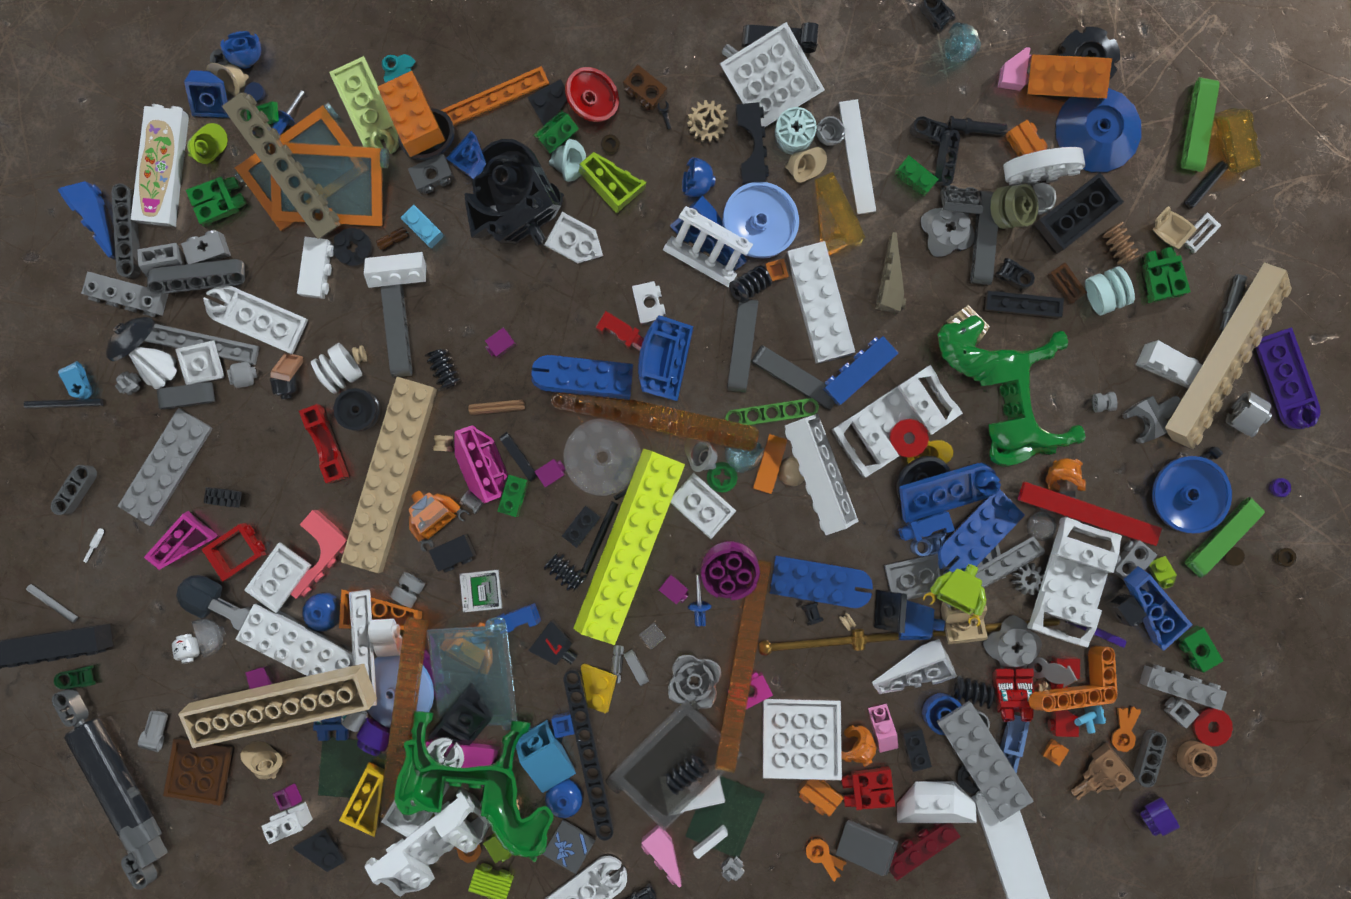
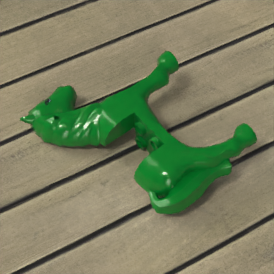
M976 315L969 316L960 323L945 324L941 327L937 335L942 357L952 368H955L967 377H972L975 381H980L981 386L1002 384L1000 386V394L1005 400L1003 411L1010 420L988 424L992 439L990 460L1002 467L1014 466L1024 463L1038 454H1056L1057 447H1067L1071 444H1080L1085 441V431L1080 425L1072 426L1069 431L1062 434H1052L1043 430L1036 422L1031 406L1030 367L1037 361L1054 358L1057 351L1067 348L1068 338L1064 331L1053 333L1049 342L1037 349L1028 351H989L975 347L978 337L984 330V321Z
M414 711V723L411 729L412 739L404 743L406 758L398 775L394 800L403 815H412L423 810L441 813L445 781L448 782L449 786L461 787L462 783H468L470 788H481V785H483L480 814L486 817L487 822L490 823L497 840L512 855L529 857L531 861L536 862L537 856L542 855L546 851L547 832L553 821V813L548 807L543 806L535 810L530 816L521 819L517 807L516 778L512 771L517 742L520 737L529 732L531 723L511 721V731L502 738V753L496 763L485 766L456 768L437 762L428 753L425 734L426 727L433 720V713ZM411 800H413L416 806L411 805Z

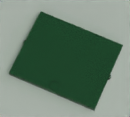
M330 737V740L322 741L318 795L351 798L370 762L386 770L382 800H388L391 758L386 754L380 753L378 756H373L364 752L357 746L359 739L338 741L336 738Z
M719 775L725 803L696 809L685 837L701 843L720 826L724 825L728 831V836L712 849L739 858L765 794L740 784L739 781L736 782Z

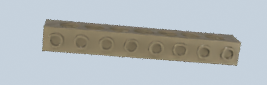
M239 93L222 106L317 239L323 238L340 226L338 215L333 210L330 211L325 197L322 194H318L315 190V183L311 178L307 179L303 173V166L298 161L295 162L291 156L293 153L286 144L283 145L280 141V134L267 123L269 121L267 116L262 111L259 112L255 106L257 104L255 99L250 94ZM246 110L251 112V119L249 121L244 117ZM258 127H261L264 131L261 138L256 134ZM271 143L276 148L274 154H271L268 151V146ZM282 160L288 164L286 171H283L280 167ZM293 177L299 179L300 184L298 187L293 186ZM305 193L311 196L309 204L304 201ZM317 209L323 213L322 220L317 219L315 216Z

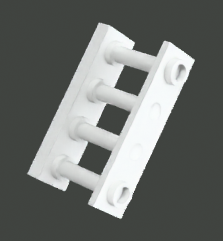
M686 206L679 215V218L684 220L677 237L671 236L663 250L729 287V283L735 280L738 274L733 271V268L741 253L746 256L753 244L746 238L734 234L699 214L695 209ZM691 225L701 230L693 247L683 242ZM707 235L718 240L709 257L700 252ZM724 244L735 249L726 266L716 261Z

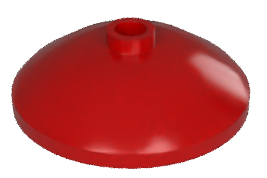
M582 67L575 70L568 77L565 85L566 98L571 108L580 117L592 122H603L615 114L619 106L618 90L614 82L604 72L592 67Z

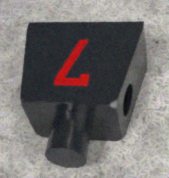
M553 619L528 650L554 665H557L561 658L571 665L577 657L569 649L574 641Z

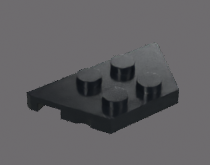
M473 683L467 686L430 731L428 739L434 740V737L449 738L452 740V743L458 742L463 745H471L492 720L493 714Z

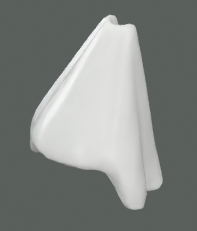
M137 347L128 354L141 378L147 385H152L154 389L164 387L165 382L172 380L176 374V359L163 351Z

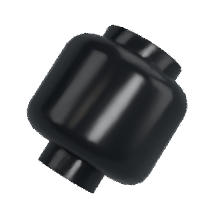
M295 375L290 381L270 378L272 393L275 396H280L281 399L291 398L292 394L298 389Z

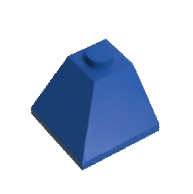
M191 70L184 84L192 116L230 118L222 107L228 102L224 81L210 71Z

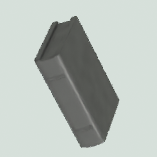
M848 820L836 855L876 874L887 876L898 841L862 826L860 823Z

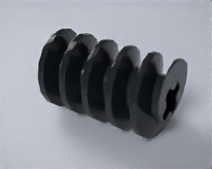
M759 265L731 281L729 289L736 300L742 299L747 301L749 297L760 293V290H765L766 286L770 287L772 279L767 269Z
M438 349L425 354V357H430L427 363L433 364L430 370L436 371L433 374V378H439L435 382L436 385H442L438 389L439 391L456 386V383L460 380V378L453 377L457 373V371H451L454 363L448 364L452 357H445V354L449 352L448 349Z
M556 553L544 566V570L551 568L550 576L557 574L555 580L562 579L561 586L568 584L566 590L574 589L575 591L587 578V575L580 577L581 570L574 572L576 565L574 564L569 567L570 560L567 559L563 562L564 554L557 556Z
M957 676L952 687L951 696L953 697L957 694L958 701L964 696L965 703L971 698L973 705L978 700L980 707L986 702L987 709H990L995 698V688L991 684L985 685L984 682L978 684L977 680L971 681L967 677L963 680L962 676Z
M690 754L692 761L685 758V766L679 762V770L672 767L673 774L669 771L665 773L667 786L673 794L678 795L679 791L685 789V786L689 787L691 782H696L698 778H702L704 773L708 774V767L701 758Z

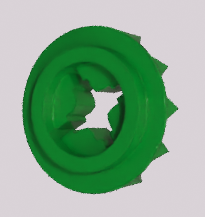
M715 463L716 468L708 470V484L717 492H728L737 483V472L729 463ZM722 469H724V475L731 478L724 480L721 486L720 479L714 476L720 475Z

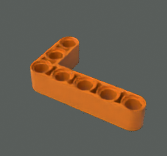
M1092 646L1088 652L1090 685L1034 692L1029 697L1030 707L1035 710L1053 712L1114 703L1117 699L1114 650L1111 647Z

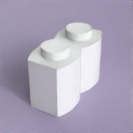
M395 619L370 620L368 635L376 656H401L402 650L405 649V639L401 637L400 626L396 624Z

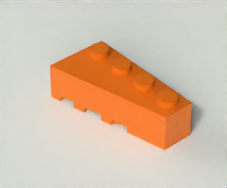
M341 589L339 628L351 629L349 592L351 591ZM371 597L372 620L395 619L396 624L400 626V630L421 631L422 611Z

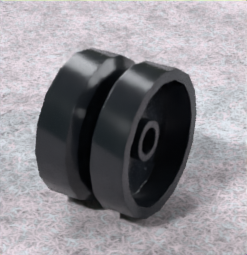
M358 388L347 389L340 393L333 406L334 417L337 422L346 429L358 432L373 428L378 423L382 413L381 404L377 397L371 392Z

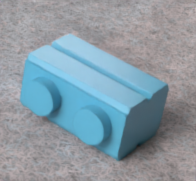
M415 205L401 216V219L430 248H433L444 237V234Z

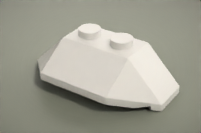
M955 781L915 782L897 803V823H977L976 803Z

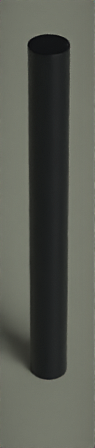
M102 398L24 401L25 409L103 406Z
M611 501L581 572L585 574L589 573L618 507V504Z

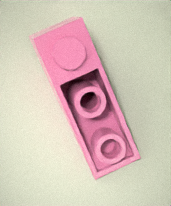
M659 823L642 838L641 848L647 855L651 854L655 859L654 863L660 870L664 869L668 874L666 877L670 883L676 884L680 888L681 877L673 841Z

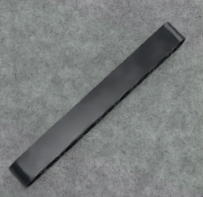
M570 668L566 671L563 681L596 835L600 840L607 841L613 836L614 822L582 674L577 668ZM568 674H576L578 680L576 682H570L568 680ZM572 693H580L582 699L580 701L573 700ZM578 711L586 714L584 720H579L576 717ZM586 730L590 733V737L583 739L580 736V732ZM590 749L594 752V756L588 758L584 755V751ZM594 768L598 771V775L592 777L588 774V770ZM598 787L602 790V794L596 796L592 793V789ZM604 807L606 813L598 814L596 808ZM608 826L611 831L609 833H602L600 828Z

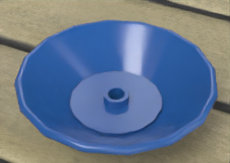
M1108 88L1107 98L1070 97L1062 105L1056 120V140L1060 148L1079 147L1083 149L1084 170L1089 172H1109L1123 166L1136 153L1141 140V119L1135 105L1122 93ZM1101 123L1105 125V129L1100 127Z

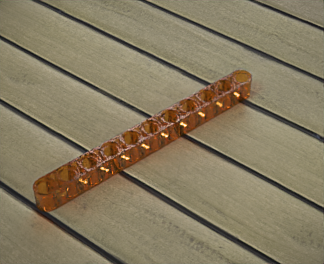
M554 392L551 398L552 405L558 409L745 451L754 450L759 438L758 429L750 425L632 399Z
M758 560L760 576L757 587L745 597L715 770L735 773L772 565V562ZM751 563V573H752V580H753V577H754V568H753V565H752V563Z
M407 617L404 625L379 818L381 819L384 818L394 802L397 778L406 758L404 743L412 739L411 729L414 723V711H417L428 620Z

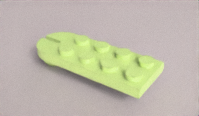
M363 56L330 71L332 80L363 146L381 148V157H386V151L380 141L384 139L387 150L390 154L394 153L399 147L398 132L365 57Z

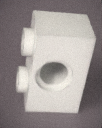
M655 281L632 286L641 326L653 323L658 315H666L664 304L660 305L658 297H662L660 286H655ZM647 299H653L655 305L647 308L644 302Z

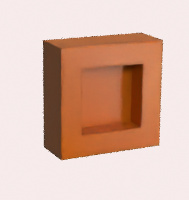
M784 258L765 263L772 282L789 277Z
M1051 738L1041 755L1060 766L1069 749Z

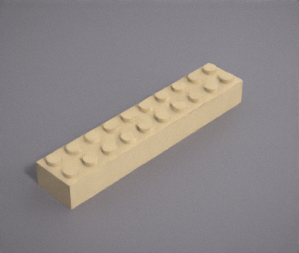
M1265 262L1263 263L1167 423L1165 429L1173 441L1191 449L1200 444L1203 432L1211 426L1213 422L1212 417L1215 412L1220 411L1224 397L1228 396L1233 388V382L1241 376L1243 365L1245 362L1248 363L1250 361L1252 350L1260 344L1262 340L1261 335L1264 330H1268L1271 326L1273 315L1280 311L1282 300L1284 297L1289 296L1292 287L1287 270Z
M396 377L341 563L375 573L383 572L438 389Z
M359 664L191 702L178 715L192 748L369 710L377 700L365 665Z

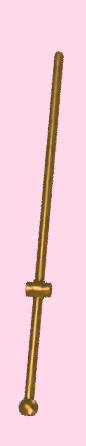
M1058 618L1043 619V626L1046 627L1058 626L1060 624ZM1002 623L985 624L986 632L1000 631ZM945 628L944 631L933 630L932 637L946 636ZM863 629L852 630L851 637L773 644L764 640L759 643V653L767 656L771 651L852 644L854 650L860 651L865 649L866 643L898 640L899 633L865 635Z

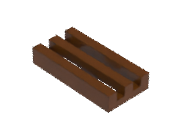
M1063 263L1048 274L1070 305L1087 294V291L1066 263ZM1062 269L1065 271V273L1068 275V277L1070 278V280L1073 282V284H1074V285L1076 286V288L1079 290V292H1080L1079 295H1078V293L1075 291V289L1072 287L1071 283L1067 280V278H1066V277L1064 276V274L1062 273V271H1061ZM1060 279H1061V280L1063 281V283L1066 285V287L1068 288V290H1067V289L1065 288V286L1062 284V282L1060 281Z

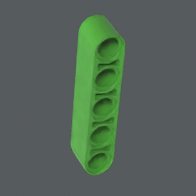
M1202 77L1196 80L1181 160L1182 169L1202 172L1205 168L1219 91L1218 80Z
M802 399L735 409L726 414L725 423L730 428H738L804 418L815 415L819 410V405L814 399ZM806 403L814 405L812 413L805 411L804 406ZM788 405L795 408L793 416L787 415L785 411ZM769 408L775 409L777 413L773 419L769 418L766 414ZM748 412H756L758 415L757 420L750 421L747 417ZM730 414H736L739 417L737 424L729 422L728 417Z
M1251 497L1243 500L1188 557L1185 565L1199 578L1205 576L1263 516L1265 510Z

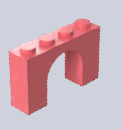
M312 510L300 525L318 541L321 550L320 558L317 564L306 572L291 593L295 599L305 598L312 589L310 587L314 582L318 583L324 577L323 572L327 568L333 567L337 562L335 558L340 553H344L348 536L318 510Z

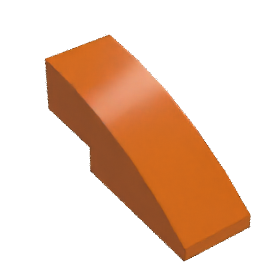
M769 434L753 489L772 494L787 439Z

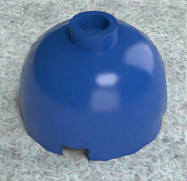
M239 31L229 34L228 40L225 42L224 39L221 41V50L230 64L240 68H250L260 59L261 43L255 33V36H253L248 31Z
M694 157L690 158L686 165L690 166L688 172L684 171L682 191L685 192V196L700 197L705 195L710 190V187H714L716 177L713 176V170L706 161Z
M319 593L311 596L303 606L302 616L304 622L315 631L333 629L339 624L341 602L330 593Z
M571 778L562 781L546 791V806L558 818L572 817L580 810L583 804L584 795L582 787Z

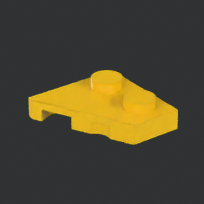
M582 664L581 672L588 707L607 713L617 675Z

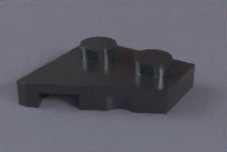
M561 79L528 97L543 126L555 117L568 102L565 86Z
M328 827L293 847L295 851L326 872L346 861Z

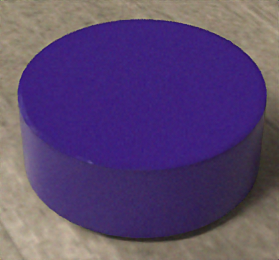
M1276 478L1270 483L1269 489L1275 497H1286L1291 492V484L1287 479Z

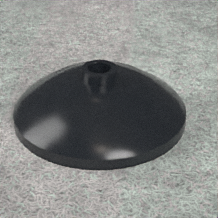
M431 108L445 141L411 158L417 160L433 159L449 148L454 138L455 129L451 118L445 112ZM398 135V141L401 149L406 155L410 157Z
M150 317L131 319L124 324L119 323L113 329L114 333L108 341L106 357L110 361H117L127 356L149 336L154 328L155 321Z
M919 457L907 464L901 471L896 485L897 494L900 498L899 486L950 472L951 470L938 457Z

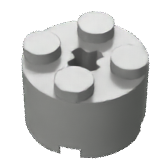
M1248 391V394L1245 392L1232 405L1231 408L1234 411L1232 414H1227L1226 423L1245 435L1254 437L1258 433L1259 427L1271 419L1272 414L1269 413L1271 404L1251 391Z

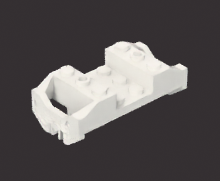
M929 365L833 428L832 432L839 445L844 448L843 451L848 455L847 457L851 458L853 466L863 478H866L899 457L889 441L890 431L896 423L905 419L918 420L925 426L929 436L963 413L950 398L940 383L936 372ZM926 377L930 385L929 387L950 413L946 420L918 378ZM850 424L857 432V437L866 446L865 449L870 452L877 464L865 466L855 453L856 450L851 447L844 435ZM906 433L904 441L907 444H911L914 441V436L911 433Z
M1063 517L1059 521L1058 532L1027 628L1088 648L1097 629L1102 610L1097 609L1108 573H1114L1122 536L1082 524L1068 517ZM1073 530L1094 538L1109 540L1112 542V547L1108 551L1067 536ZM1044 613L1087 627L1085 635L1079 639L1066 635V633L1060 630L1043 626Z
M463 787L459 788L456 793L458 798L451 804L449 801L443 804L441 813H434L435 816L408 838L405 840L402 838L397 843L386 849L387 854L380 860L371 857L366 862L365 869L372 882L376 885L383 883L389 886L400 897L405 893L420 891L428 887L430 882L435 879L429 868L430 864L437 862L440 856L451 851L454 847L467 854L475 850L477 845L483 841L491 825L487 822L486 817L480 814V801ZM470 812H474L479 817L470 823L465 818Z

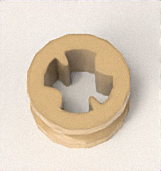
M363 345L359 346V348L353 347L352 352L355 362L357 364H360L361 361L367 362V355Z
M845 612L844 616H839V619L848 631H850L852 626L856 627L855 622L847 612Z

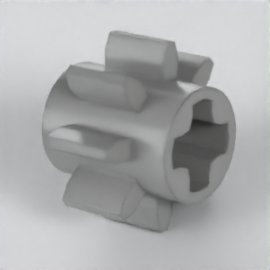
M126 371L116 378L118 384L115 387L119 393L131 395L139 390L140 386L138 383L141 379L136 373L133 374V372L129 373Z
M737 856L734 859L728 857L720 867L723 870L721 872L722 876L728 882L731 878L737 881L745 871L742 868L744 866L743 861Z

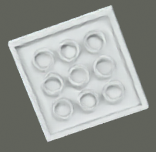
M787 22L720 63L743 104L759 102L760 107L763 106L764 118H761V126H768L776 121L782 112L788 108L798 107L825 90Z
M763 700V779L841 781V701Z

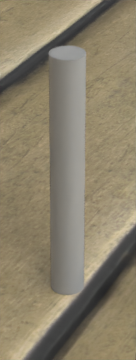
M30 584L26 588L29 593L70 622L75 623L78 617L34 585Z

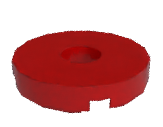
M905 419L896 423L891 429L889 441L898 455L910 458L924 452L928 445L929 436L925 426L918 420ZM906 433H911L914 436V441L911 444H907L904 441Z
M1212 707L1204 708L1198 712V717L1192 723L1195 737L1203 744L1211 747L1226 743L1233 731V724L1229 715L1223 710ZM1211 722H1215L1217 725L1213 732H1210L1208 729V725Z

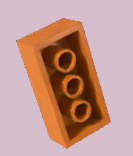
M1032 54L1027 94L1107 98L1112 58Z
M413 71L378 86V90L401 142L410 157L445 141Z

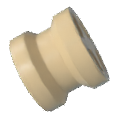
M434 435L436 443L433 451H453L451 447L453 436Z

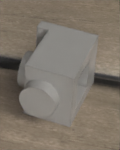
M1178 696L1169 698L1165 703L1166 708L1164 711L1178 725L1187 728L1199 715L1185 700Z

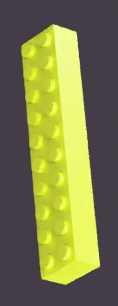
M643 448L573 629L580 634L615 645L685 464Z

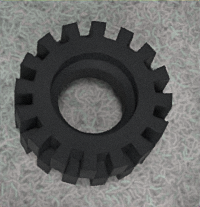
M206 487L203 503L239 508L242 492Z

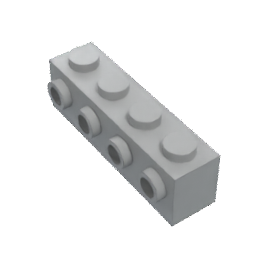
M88 271L81 293L87 295L88 300L100 303V299L107 301L106 305L117 308L119 304L124 305L125 310L137 312V309L144 311V315L155 317L156 314L163 316L169 295L168 293L153 294L148 291L147 287Z
M1154 664L1153 667L1144 666L1140 684L1222 710L1227 692L1220 690V685L1211 682L1205 685L1202 684V679L1193 676L1187 679L1183 677V673L1174 670L1168 673L1165 672V667Z

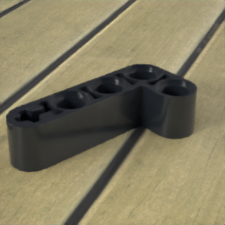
M806 22L801 25V28L790 27L803 52L814 53L818 45L819 25L813 22ZM745 25L743 27L742 47L749 46L776 29L777 26Z

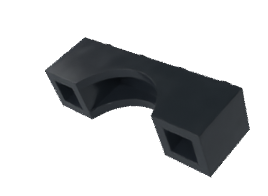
M759 102L736 104L737 126L745 128L751 134L754 143L751 156L740 164L742 183L766 181V177H769L768 165L764 163V158L767 157V147L763 146L762 139L766 137L765 126H761V118H764L763 106L760 107Z

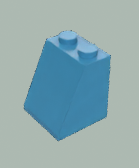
M548 720L532 728L519 738L516 745L519 762L542 793L576 774L571 758L558 738H555L554 730Z

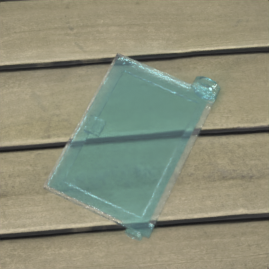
M499 617L491 618L486 621V626L428 629L427 639L439 721L467 686L473 683L493 714L492 720L487 726L502 725L504 730H511V721H518L505 619Z

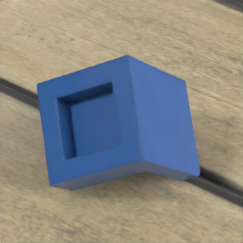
M570 712L553 715L551 721L555 738L575 734Z

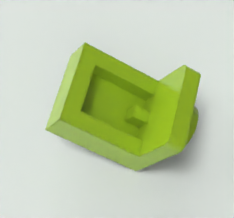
M1164 556L1153 560L1148 569L1155 581L1163 589L1173 586L1177 574L1167 557Z

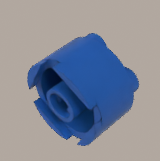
M934 694L923 705L921 712L923 720L935 733L945 735L936 722L943 718L941 712L944 711L947 715L962 705L948 694Z

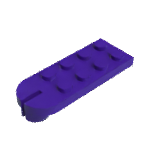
M1292 327L1262 337L1260 344L1257 347L1255 346L1281 421L1291 429H1304L1315 426L1320 417L1321 409Z

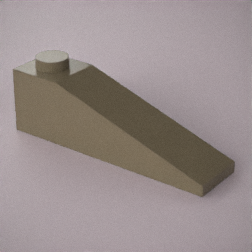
M892 232L889 237L875 310L898 314L901 310H904L906 299L903 298L904 286L897 233Z

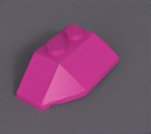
M473 425L455 431V457L469 490L483 503L502 497L508 474L494 440L476 429Z

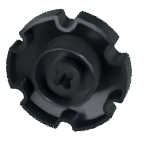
M1086 27L1083 33L1075 30L1065 38L1059 47L1063 54L1058 56L1112 58L1111 79L1118 70L1114 63L1120 60V49L1115 39H1107V31L1098 27Z

